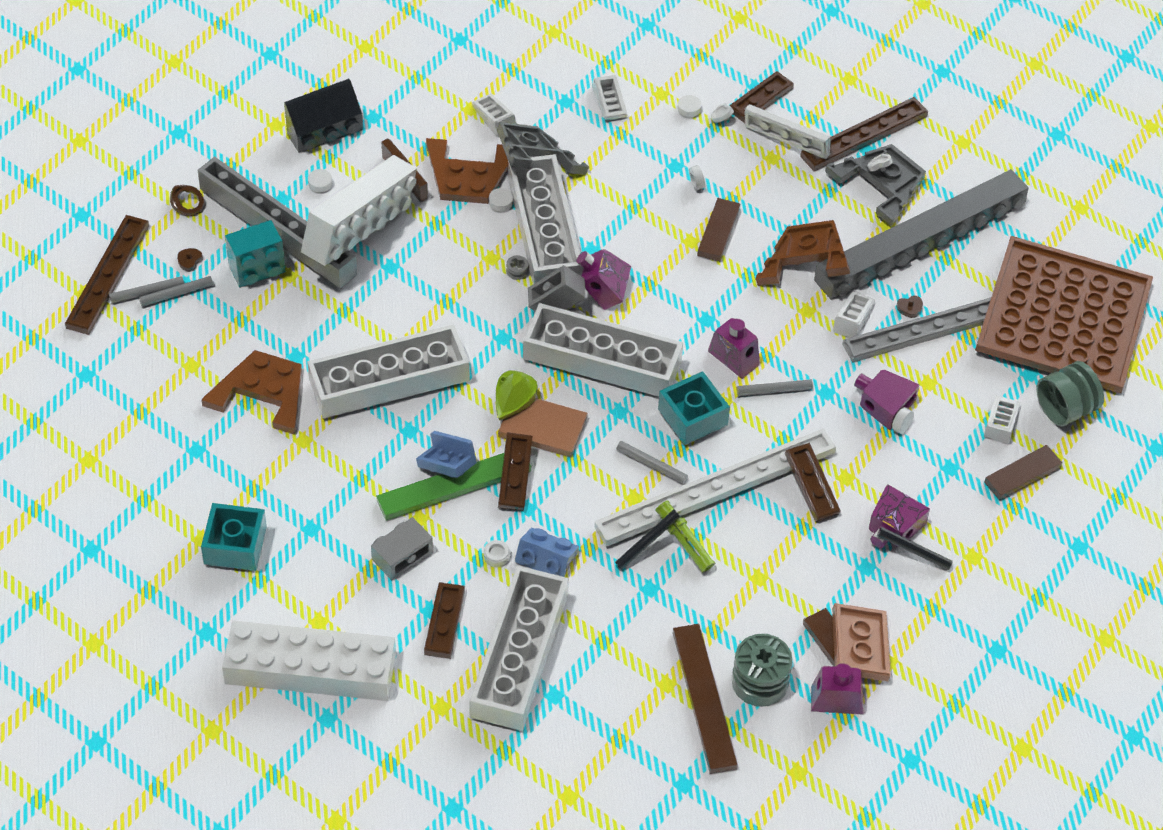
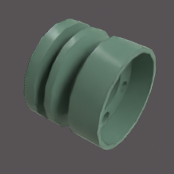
M1076 361L1060 369L1059 372L1055 371L1039 379L1036 385V393L1042 410L1057 426H1066L1080 419L1081 416L1101 408L1104 403V392L1099 378L1092 368L1082 361Z
M754 634L746 637L738 645L735 653L732 688L736 695L747 704L756 707L770 706L779 702L786 694L793 663L792 652L784 641L770 634Z

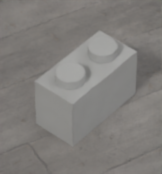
M565 265L528 287L529 308L535 312L539 303L567 310L586 298L584 278Z
M413 517L406 522L399 523L393 531L385 536L378 537L371 545L372 561L390 580H393L433 553V537Z

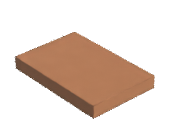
M536 398L528 408L503 419L498 431V437L506 439L507 432L533 436V447L572 457L586 423L588 413Z
M834 603L832 619L835 667L840 663H845L851 668L861 669L862 678L888 682L891 672L887 612Z

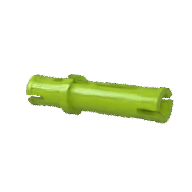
M667 500L660 504L655 511L663 519L674 508ZM680 517L675 522L677 526L672 524L668 528V532L670 535H675L700 568V571L704 573L716 563L688 528L686 519ZM687 539L691 542V544L694 546V548L697 550L700 556L696 553V551L693 549V547L690 545Z

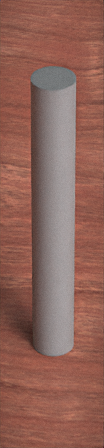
M182 276L110 293L109 296L111 303L175 287L184 284Z
M207 276L139 297V301L142 307L212 286L213 281L211 276Z
M812 379L743 385L737 386L736 391L737 396L809 390L813 389Z
M623 441L618 443L616 450L682 484L687 481V474Z

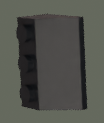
M350 79L284 102L287 135L298 153L311 150L317 146L363 130L362 111Z

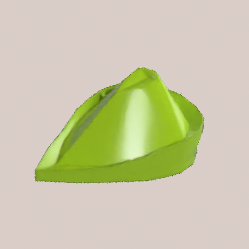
M508 370L499 377L496 386V412L499 420L528 408L535 401L538 385L533 377L514 370Z

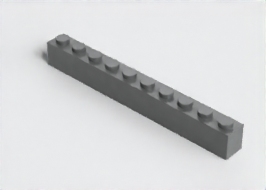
M1010 169L844 251L850 274L828 277L826 272L827 260L817 264L814 281L830 300L838 296H844L850 290L858 286H864L870 280L878 276H884L890 270L898 266L902 267L910 260L918 256L922 257L930 250L942 247L947 242L957 237H962L967 232L980 228L987 222L1000 218L1013 209L1022 207L1026 202L1029 187Z

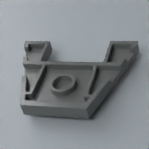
M500 122L497 127V133L511 167L529 169L533 161L529 156L538 157L556 154L557 160L568 173L586 175L589 169L585 162L581 164L574 160L575 155L572 152L559 149L557 147L559 142L538 126Z
M893 144L865 152V156L845 158L844 162L836 165L834 162L827 164L825 172L839 184L858 172L888 196L889 199L876 208V214L890 226L895 223L924 180L926 174L922 167ZM880 154L891 156L893 162L888 167H885V171L882 172L881 169L869 171L867 165L872 159Z

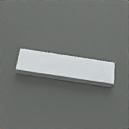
M750 104L745 108V127L824 159L830 155V136Z

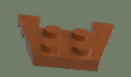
M426 138V149L429 153V160L433 168L440 200L488 204L489 194L499 187L503 175L508 172V158L502 144H497L494 162L446 159L447 140Z
M829 220L787 226L774 247L775 253L772 257L767 258L764 263L765 269L762 273L756 275L755 280L758 286L778 284L784 265H799L806 262H822L827 260L826 272L828 277L850 274L835 221Z
M254 350L202 398V406L224 413L234 393L280 406L272 422L273 428L294 435L298 415L302 365Z

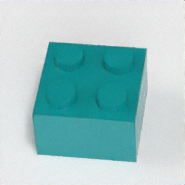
M272 220L225 235L229 268L239 288L286 272L283 242Z
M703 371L659 391L658 410L684 445L728 425L730 406Z
M212 503L201 544L204 565L256 571L267 528L265 509Z

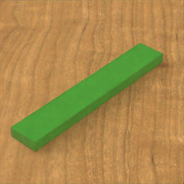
M504 453L478 461L457 478L439 474L376 495V501L387 521L501 482ZM529 464V472H531L532 466Z

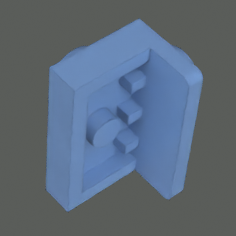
M438 431L430 433L433 446L416 458L419 468L455 478L463 475L465 471L477 463L471 440Z
M531 527L520 538L515 562L534 570L565 577L568 565L578 554L579 546L566 538H557L548 534L543 529Z

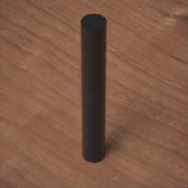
M673 509L616 560V565L621 570L625 568L681 516Z
M882 526L877 533L878 537L946 570H949L953 563L952 560Z

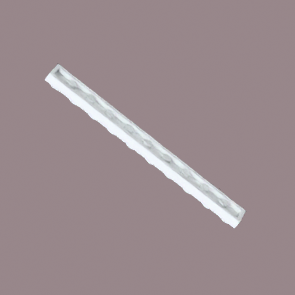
M822 428L594 521V527L607 547L657 525L662 518L655 509L667 500L675 511L682 516L792 471L785 456V452L788 449L810 442L817 460L834 454L836 446L825 429Z

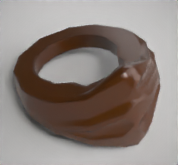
M175 185L170 194V203L176 212L185 216H195L204 207V197L194 186ZM185 191L196 195L199 200L198 206L194 209H186L180 204L179 194Z

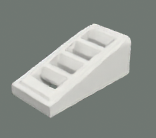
M616 74L594 78L592 88L604 120L628 117ZM609 88H611L610 91H604V92H603V89H609ZM614 95V97H612V98H606V99H605V97H604V96ZM612 102H616V103H617V104H615V105H609V106H607V104H606V103H612ZM619 109L620 111L609 113L608 110Z
M492 93L472 102V107L497 137H499L497 127L500 122L517 124L515 114Z
M852 291L835 317L833 332L848 338L857 336L875 303V299Z
M996 395L984 437L1009 444L1021 402ZM997 410L1004 411V412H1007V413H1011L1012 415L1005 414V413H1002V412H998Z

